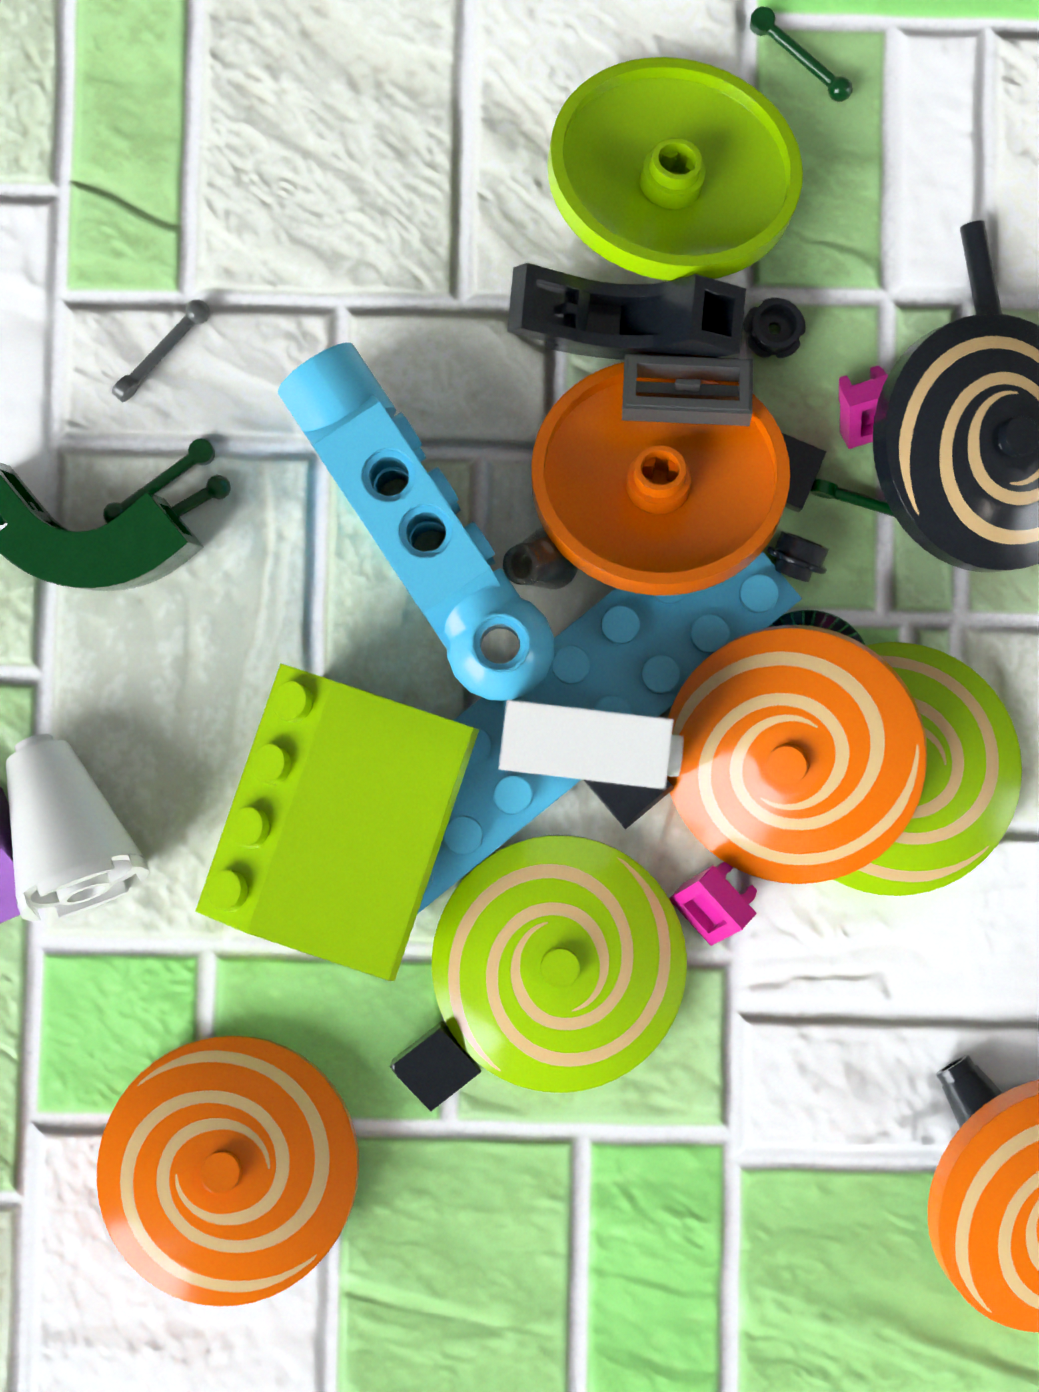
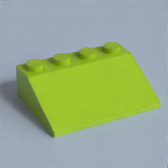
M280 663L195 912L246 934L387 981H395L479 729Z

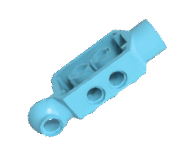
M341 343L314 355L287 376L278 389V395L446 647L447 659L455 678L469 692L487 700H513L532 692L546 678L554 659V636L546 617L530 601L519 596L502 569L492 571L490 567L496 564L493 558L495 553L474 521L465 527L462 526L455 515L461 511L456 502L459 499L438 467L427 473L421 464L426 459V456L420 448L423 445L402 412L395 415L396 408L352 343ZM393 479L408 481L406 488L399 494L394 496L380 494L382 487L388 481ZM438 531L445 535L443 543L435 550L422 552L414 548L416 539L424 532ZM506 629L517 637L520 649L511 661L494 663L483 655L481 644L484 637L490 631Z

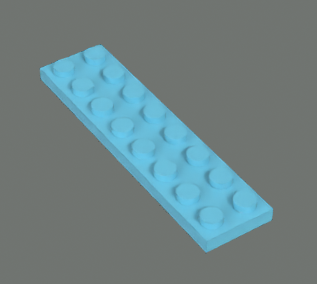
M763 551L750 565L735 576L704 590L679 595H645L615 588L554 638V659L546 678L532 692L511 701L657 718L673 705L685 681L707 657L737 637L769 627L802 598L785 577L775 570V565ZM481 697L453 720L479 729L418 913L582 780L499 769L507 700H487Z

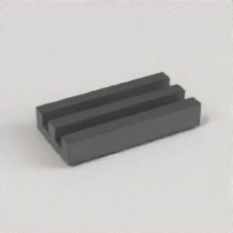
M625 354L622 420L750 426L753 396V359ZM637 378L676 379L675 383L637 381ZM700 380L739 382V386L701 384Z

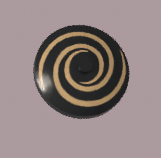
M993 313L977 314L958 319L934 329L912 344L898 359L883 385L877 402L873 425V454L879 484L885 500L902 528L917 544L937 559L952 566L975 572H1002L1039 564V326L1019 317Z

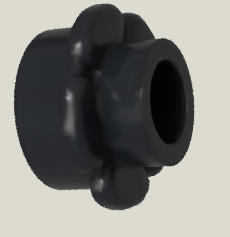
M775 297L765 299L759 307L751 308L745 317L743 329L749 335L748 346L755 354L763 358L775 355L777 358L783 359L791 356L798 350L800 346L799 338L804 335L806 324L802 313L796 305L786 299ZM771 324L779 326L780 332L774 335L769 332L768 328Z
M781 531L775 548L768 546L767 552L777 557L775 570L787 576L809 582L812 572L825 574L827 571L822 565L829 549L816 542Z

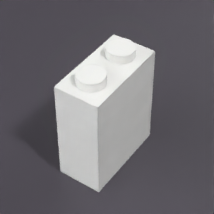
M507 700L499 769L665 789L667 776H679L683 752V736L672 735V719Z

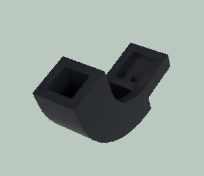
M525 263L513 267L507 332L546 341L547 349L598 358L624 360L625 354L724 357L738 354L741 350L746 288L698 274L656 284L607 283Z

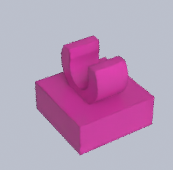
M879 366L870 368V380L855 385L851 384L847 375L839 377V432L848 449L873 442V425L877 402L889 375Z
M725 862L717 866L712 865L692 877L669 897L671 903L710 946L743 930L757 914L749 905L755 899L757 889L750 885L737 892L726 879L727 873L733 867Z

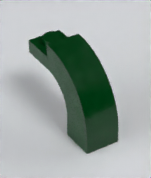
M0 463V525L8 524L0 530V554L13 565L36 578L56 585L93 591L127 590L144 586L172 573L204 547L182 519L174 512L169 503L164 498L146 492L118 517L104 526L88 531H70L60 525L47 512L11 466Z

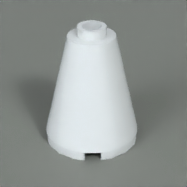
M50 734L34 735L15 745L16 752L6 760V776L16 903L21 918L29 921H41L38 909L55 907L58 918L77 914L100 906L129 892L125 880L135 873L141 883L147 879L149 868L144 856L70 744L65 740H54Z

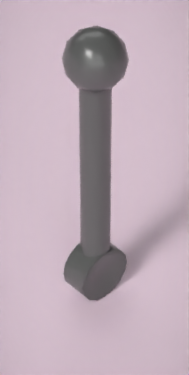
M197 299L187 304L186 315L130 375L122 377L114 385L112 394L121 402L129 400L136 393L139 383L195 324H203L208 320L210 309L206 302Z

